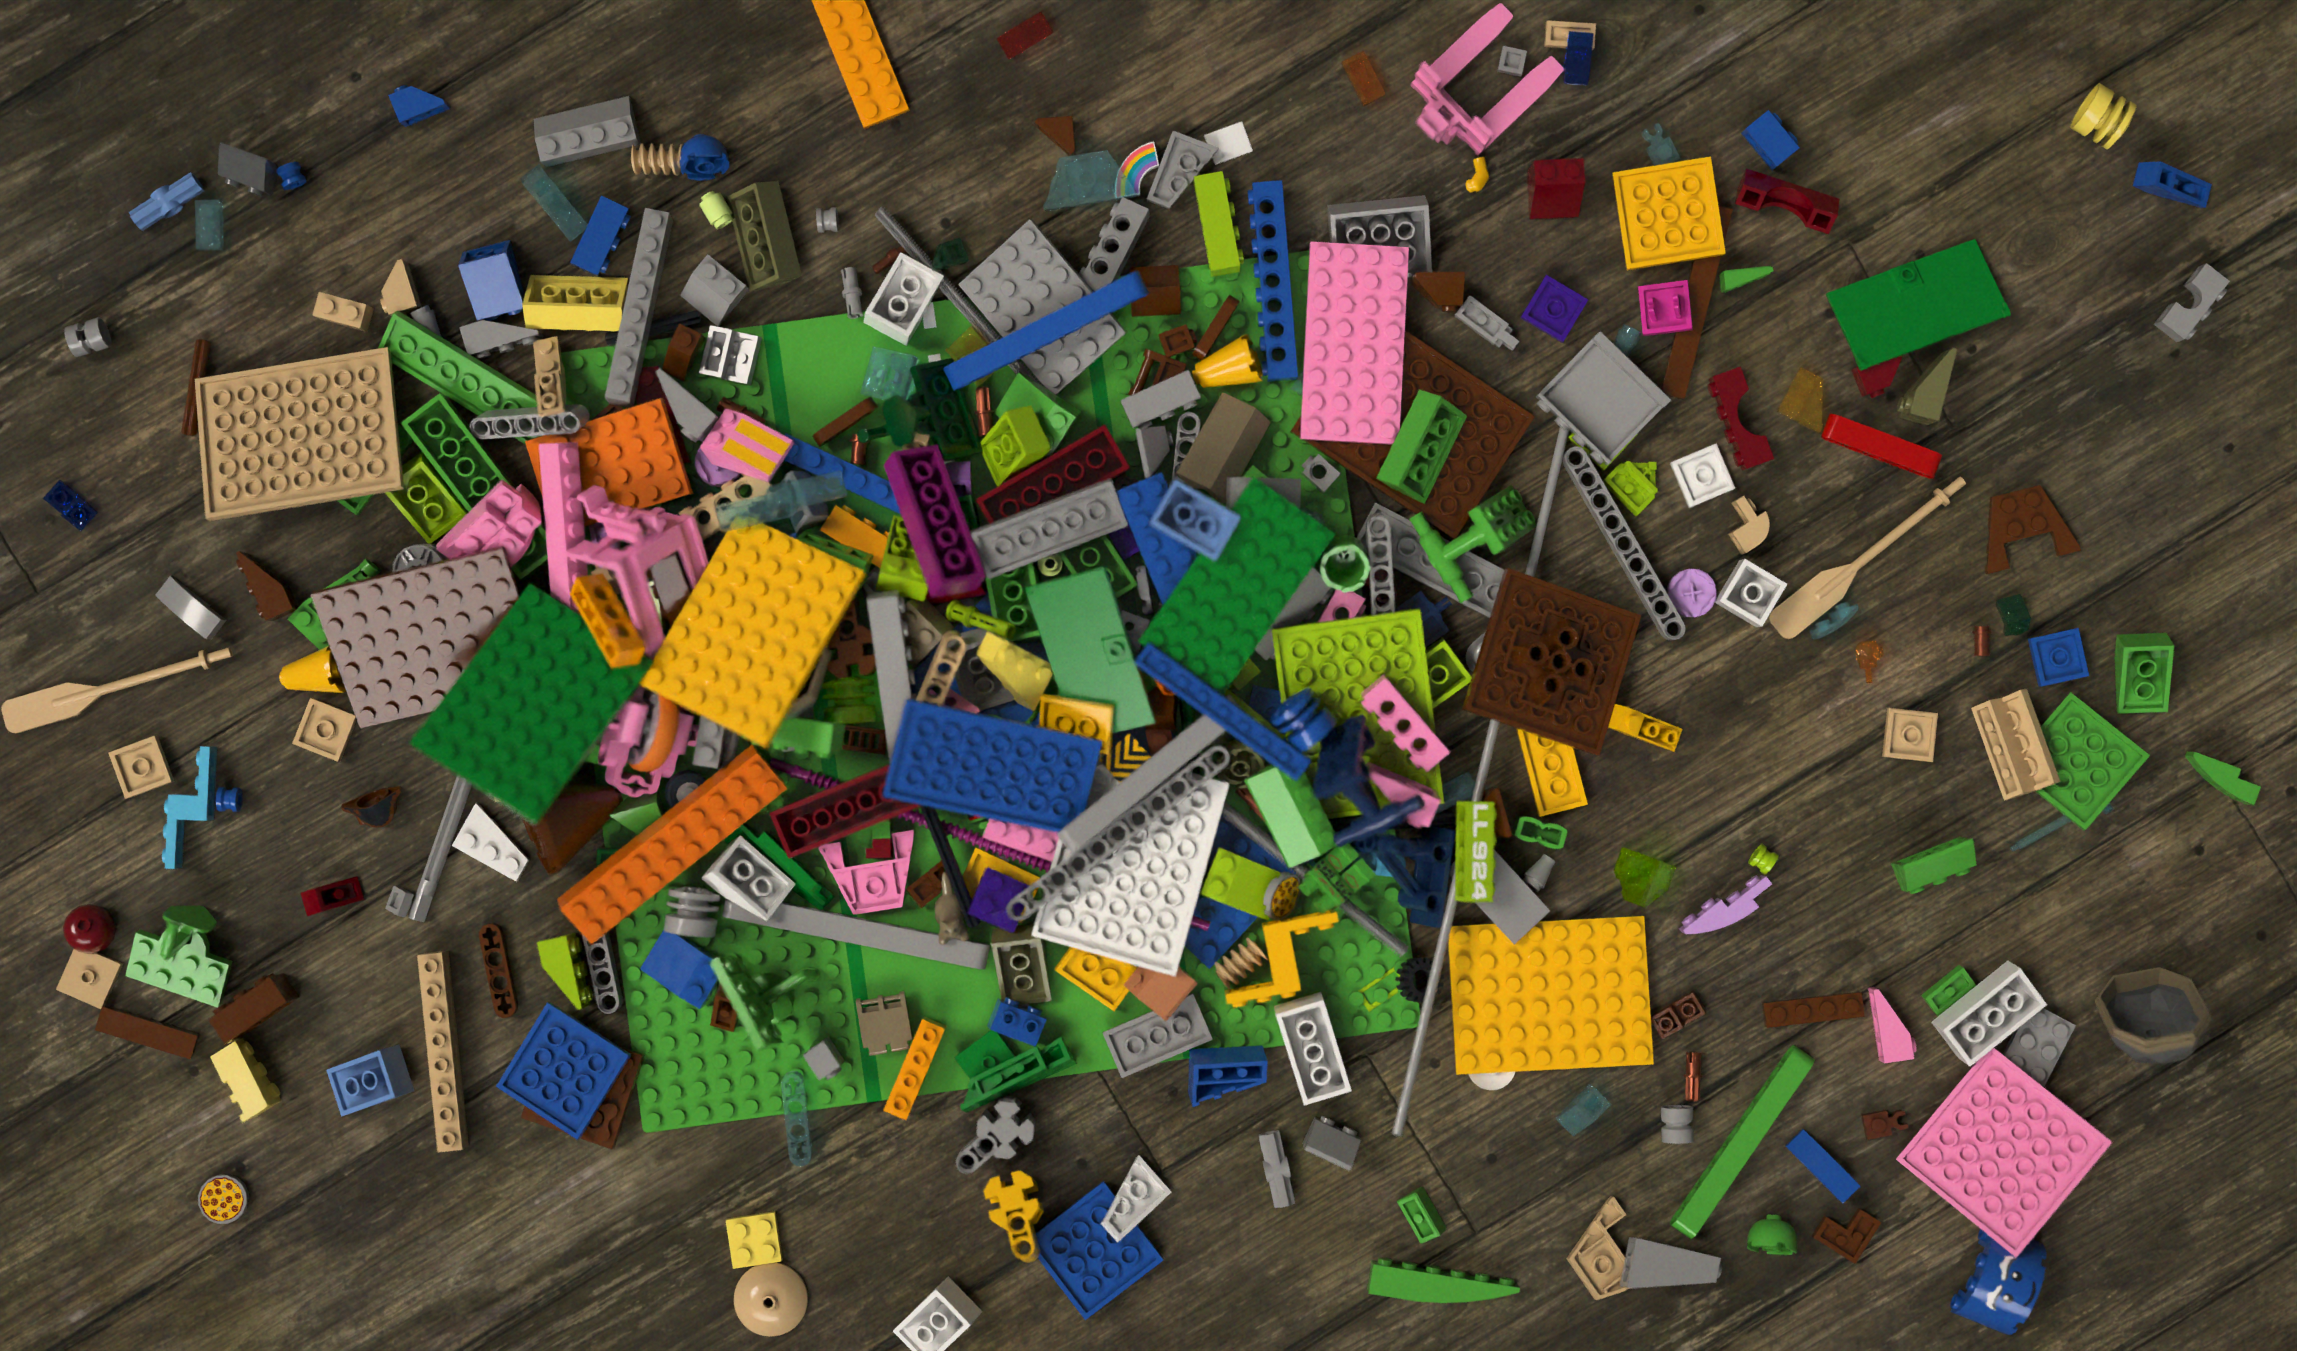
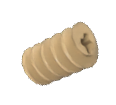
M633 143L631 163L634 173L639 175L643 169L646 175H649L651 170H653L655 175H659L661 170H663L665 175H669L672 169L674 175L678 176L681 172L679 157H681L683 144H680L678 151H675L673 144H670L668 151H665L664 145L660 144L659 150L656 151L653 143L650 144L649 150L645 149L644 143H641L639 150H636Z
M1248 937L1246 938L1247 947L1239 943V953L1230 950L1231 959L1225 955L1222 957L1224 965L1218 962L1214 963L1216 974L1229 990H1231L1230 981L1236 985L1239 984L1238 975L1244 979L1247 978L1245 969L1253 973L1255 971L1253 963L1261 967L1263 965L1261 957L1268 960L1258 945Z

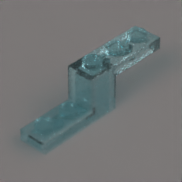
M841 471L769 486L763 496L718 505L715 511L721 532L794 516L798 507L846 497L847 490Z

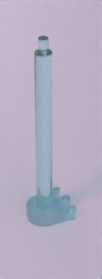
M2110 802L2103 809V814H2108L2114 810ZM2064 815L2017 841L2010 849L2012 852L2017 849L2021 850L2071 822V820Z

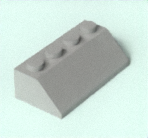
M629 96L534 119L537 150L540 162L546 167L632 147L633 143L635 146L641 144Z
M1313 567L1254 650L1265 661L1269 657L1272 660L1275 659L1272 637L1273 628L1299 625L1301 621L1307 623L1315 614L1312 610L1318 602L1323 605L1332 595L1329 592L1331 587L1326 585L1322 576Z

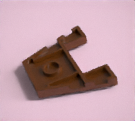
M2041 485L1990 497L1986 574L2010 569L2004 543L2051 532L2057 556L2081 551L2078 542Z

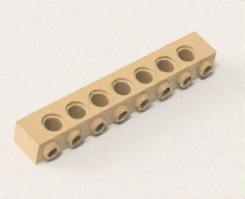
M742 474L743 478L736 482L734 480L728 481L721 486L722 491L715 495L713 493L707 494L700 499L701 504L695 508L689 506L680 511L679 515L686 514L695 517L702 541L731 524L738 515H745L776 496L778 493L772 483ZM745 485H750L753 489V493L749 498H743L740 493ZM724 498H729L732 502V506L728 511L720 509V502ZM704 511H708L711 516L710 521L702 525L699 522V515ZM629 546L621 548V551L627 550ZM595 565L596 569L591 574H604L607 581L612 585L614 593L616 595L621 593L622 589L615 570L606 567L599 568L598 565Z
M449 950L417 955L437 1151L463 1150L469 1146Z

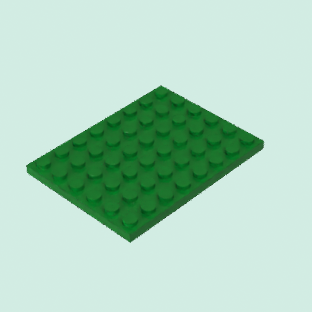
M529 584L409 743L412 747L532 824L537 825L639 687V683L654 661L642 655L638 664L612 668L584 618L532 584Z

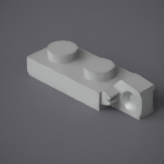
M1470 295L1455 314L1456 318L1497 347L1503 344L1513 351L1519 343V340L1510 334L1513 329L1509 327L1507 322Z

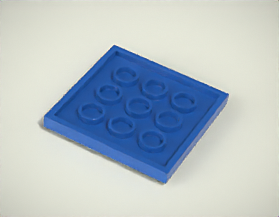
M547 1002L496 1087L578 1140L582 1137L631 1057V1054L553 1003Z
M1104 1180L1036 1232L1040 1250L1038 1259L1085 1320L1164 1260L1138 1224L1119 1242H1116L1101 1225L1116 1196Z

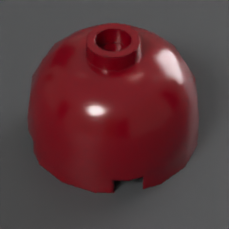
M87 904L78 906L68 914L63 925L65 939L72 948L81 953L94 954L108 948L116 934V925L110 912L101 906Z

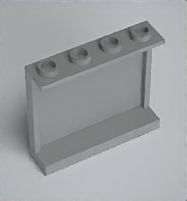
M1601 331L1536 396L1539 400L1537 405L1544 412L1548 413L1550 411L1557 417L1554 421L1563 430L1568 428L1574 434L1572 439L1583 448L1586 445L1592 451L1590 456L1599 465L1602 463L1605 465L1610 464L1611 460L1671 401Z

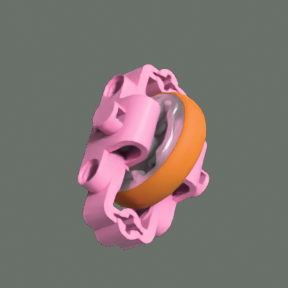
M639 685L602 736L598 762L600 765L607 766L605 773L606 782L617 787L621 793L631 797H639L643 793H655L659 788L661 777H672L678 755H685L687 745L696 746L699 725L693 724L694 715L689 712V709ZM626 762L632 768L646 772L645 779L630 772L622 773ZM622 783H627V784L634 783V784L640 785V787H637V786H632V787L630 786V787H629V786H626V785H624V784H622Z

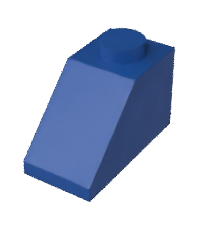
M400 86L394 90V93L388 95L399 123L404 127L450 109L449 104L443 99L413 86Z

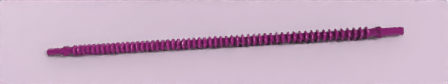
M772 758L769 763L772 768L790 774L792 778L803 779L806 784L811 782L812 786L819 785V789L822 787L827 789L840 784L839 779L833 781L832 777L828 779L825 774L820 776L819 772L814 774L812 769L807 771L801 766H794ZM919 809L916 811L910 810L899 815V819L905 817V821L910 819L913 824L918 822L919 826L924 824L925 828L928 829L924 815L919 813ZM945 819L941 821L946 836L950 834L953 839L958 837L959 841L964 839L966 844L969 842L972 843V846L977 844L979 849L985 847L986 851L990 849L993 854L998 852L999 856H1002V854L1006 855V859L1011 857L1012 861L1017 859L1019 864L1025 862L1026 866L1030 864L1033 869L1038 867L1039 871L1046 870V874L1050 871L1052 862L984 839L983 836L979 835V832L974 834L972 829L969 831L966 830V827L961 829L959 824L953 826L952 822L948 824ZM1193 915L1190 925L1208 931L1211 922Z

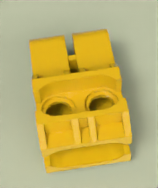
M1020 1170L1011 1173L1014 1182L1012 1186L1006 1187L1005 1181H1000L999 1176L991 1178L984 1189L985 1199H990L991 1204L999 1202L1001 1208L989 1211L990 1219L1008 1231L1014 1255L1026 1263H1031L1040 1254L1033 1224L1038 1223L1044 1212L1043 1205L1038 1203L1037 1198L1028 1200L1027 1194L1039 1191L1037 1182ZM1020 1220H1024V1228L1020 1231H1016V1223ZM1030 1244L1031 1251L1027 1255H1022V1247Z

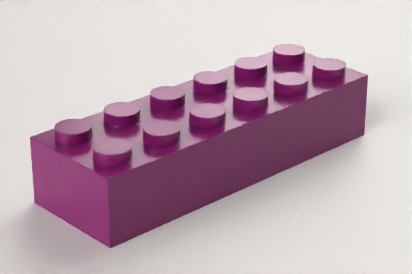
M938 445L893 451L885 462L884 468L931 597L976 590L986 578V574Z

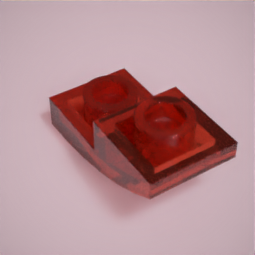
M1041 11L996 39L1010 60L1054 32Z

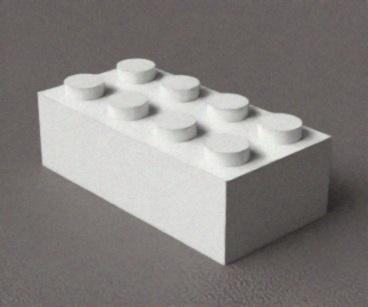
M2006 961L1931 1023L1955 1055L1968 1066H1972L2047 1004L2023 971L2010 961Z
M1318 992L1275 1005V1014L1304 1106L1351 1092L1322 993Z

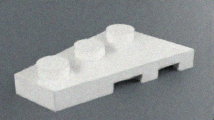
M475 803L452 846L512 880L518 881L530 859L500 829L499 825L489 817L479 803Z
M1139 1155L1133 1162L1101 1222V1225L1116 1242H1119L1171 1193L1169 1188Z

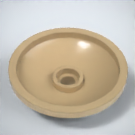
M774 1262L753 1266L743 1274L735 1288L734 1307L738 1318L745 1327L762 1336H779L791 1331L802 1320L807 1309L808 1293L803 1279L794 1269L783 1263ZM770 1298L773 1301V1305L767 1306L765 1299Z

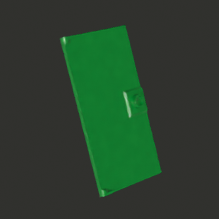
M1975 239L1826 293V297L1860 371L2011 316L2010 309L2004 301Z
M1102 567L1025 587L1061 697L1114 705L1113 733L1155 723L1156 719L1139 668L1134 664L1136 660L1135 653L1106 568Z

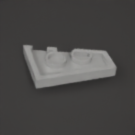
M1172 131L1147 201L1170 209L1192 183L1194 176L1201 172L1219 148Z

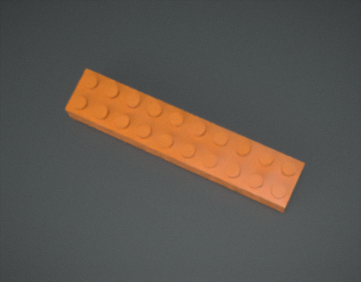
M750 745L557 899L560 910L583 936L593 944L787 789L783 779L756 747Z

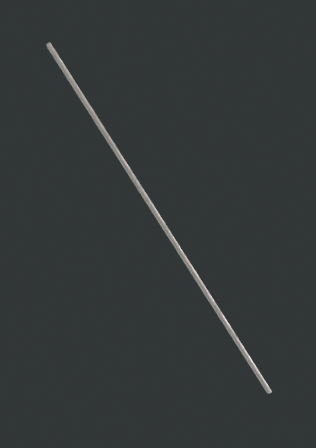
M1560 427L1525 572V574L1535 577L1569 434L1568 428L1563 430ZM1491 719L1471 801H1481L1500 724V722ZM1455 871L1392 1134L1402 1136L1457 906V901H1455Z

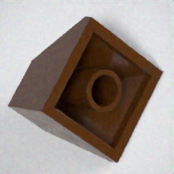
M1415 272L1411 285L1435 308H1442V312H1457V308L1463 305L1465 272Z

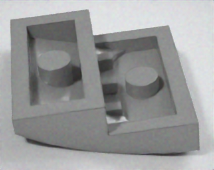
M710 325L699 373L751 386L762 338Z

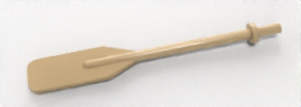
M1958 477L1942 491L1939 488L1934 490L1935 497L1851 564L1818 573L1771 611L1769 621L1785 639H1791L1798 635L1844 598L1855 574L1860 568L1940 504L1944 506L1950 504L1948 498L1966 484L1964 479Z
M228 647L208 653L204 649L199 651L198 657L101 686L63 683L5 701L2 705L4 722L7 730L11 733H21L75 717L101 695L202 666L205 670L210 669L212 662L232 657V650Z

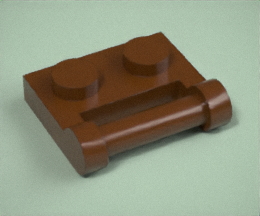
M1145 349L1143 354L1145 358L1135 384L1129 390L1128 396L1143 390L1154 361L1159 362L1160 366L1152 386L1184 372L1187 364L1170 357L1166 359V356Z

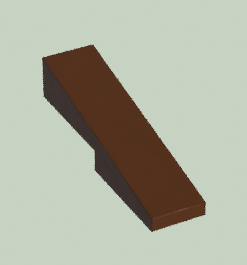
M102 1006L95 1027L96 1031L187 1059L193 1057L200 1034L191 1030L152 1021V1018Z

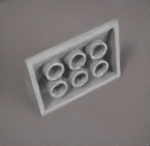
M1425 195L1327 205L1330 243L1409 247L1407 277H1413L1415 272H1432L1429 204Z

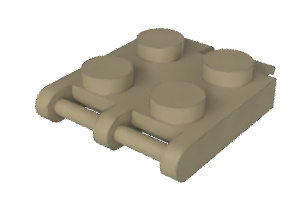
M900 991L897 995L883 997V994L877 995V998L862 1001L861 998L855 999L863 1048L869 1049L870 1056L887 1053L886 1044L891 1045L892 1052L909 1049L908 1041L912 1040L913 1037L905 991ZM900 999V1001L884 1004L885 1001ZM873 1003L879 1004L874 1006L862 1007V1005H868Z

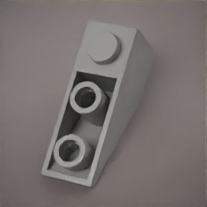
M485 320L459 327L467 353L478 360L491 357L490 353L500 351V353L512 351L515 345L523 343V346L532 345L538 338L543 337V334L538 330Z

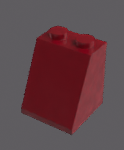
M1584 158L1533 161L1527 170L1529 220L1579 217L1585 186Z

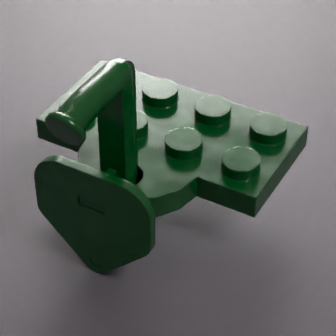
M953 358L919 364L909 368L917 392L910 395L907 400L900 395H894L886 399L883 403V414L887 424L872 429H860L857 433L858 440L866 443L869 440L891 436L893 443L898 447H902L912 443L915 432L930 435L934 445H938L943 461L982 452L983 449L963 388L954 391L943 370L944 367L954 362Z

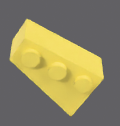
M987 632L976 655L992 674L997 676L1002 682L1003 687L1013 695L1014 700L1018 704L1035 711L1040 701V696L1043 695L1053 675L1050 663Z
M243 1038L234 1041L211 1056V1060L224 1084L227 1083L234 1093L230 1096L232 1102H238L243 1111V1114L240 1115L242 1123L260 1115L282 1101L279 1097L280 1091L274 1083H270L266 1076V1068L261 1062L256 1061L253 1056L254 1050L247 1041L244 1042Z

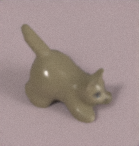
M946 872L942 874V896L935 902V919L940 924L938 940L941 945L947 944L953 938H958L963 942L969 939L965 918Z

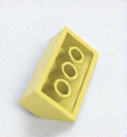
M530 275L522 304L525 326L528 329L619 331L629 285L628 278Z

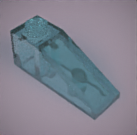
M540 164L520 178L525 188L570 242L585 231L588 225L587 222Z

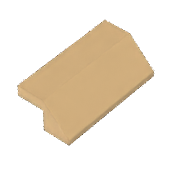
M2027 689L2019 690L2003 698L1988 700L1971 708L2004 801L2060 782Z

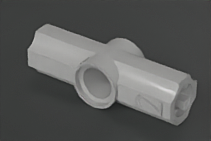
M1279 1130L1259 1134V1142L1264 1157V1171L1266 1180L1270 1185L1274 1207L1282 1208L1295 1204L1290 1182L1291 1173L1287 1156L1284 1155Z

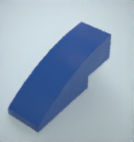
M1804 1129L1785 1145L1841 1203H1844L1860 1187Z

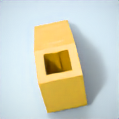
M1618 704L1614 705L1608 728L1672 752H1675L1683 730Z

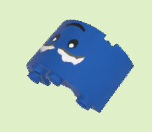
M1980 1228L1978 1244L1983 1246L1984 1250L1976 1258V1270L1966 1283L1967 1292L1959 1289L1958 1294L1953 1296L1950 1303L1952 1308L1950 1312L2003 1334L2011 1335L2017 1331L2018 1327L2015 1326L2018 1322L2022 1324L2025 1322L2037 1300L2046 1268L2041 1266L2042 1259L2045 1260L2047 1258L2046 1249L2041 1242L2031 1239L2020 1254L2015 1257Z

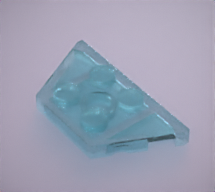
M1104 150L1059 158L1054 178H1052L1048 198L1044 202L1043 208L1044 211L1119 200L1122 197L1131 198L1138 196L1136 190L1109 151Z

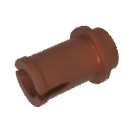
M853 434V438L850 439V442H852L850 463L866 465L867 443L870 440L862 443L858 440L857 434Z
M1974 626V631H1972L1975 642L1974 656H1990V634H1992L1990 626Z

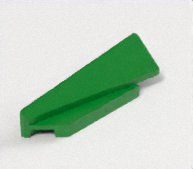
M744 823L724 839V842L729 844L737 837H743L795 883L791 889L819 910H822L835 897L795 857L788 859L783 845L768 831H764L758 836Z
M1062 1037L1056 1039L1041 1051L1036 1046L971 1078L968 1084L969 1090L960 1108L966 1113L1067 1069L1077 1064Z

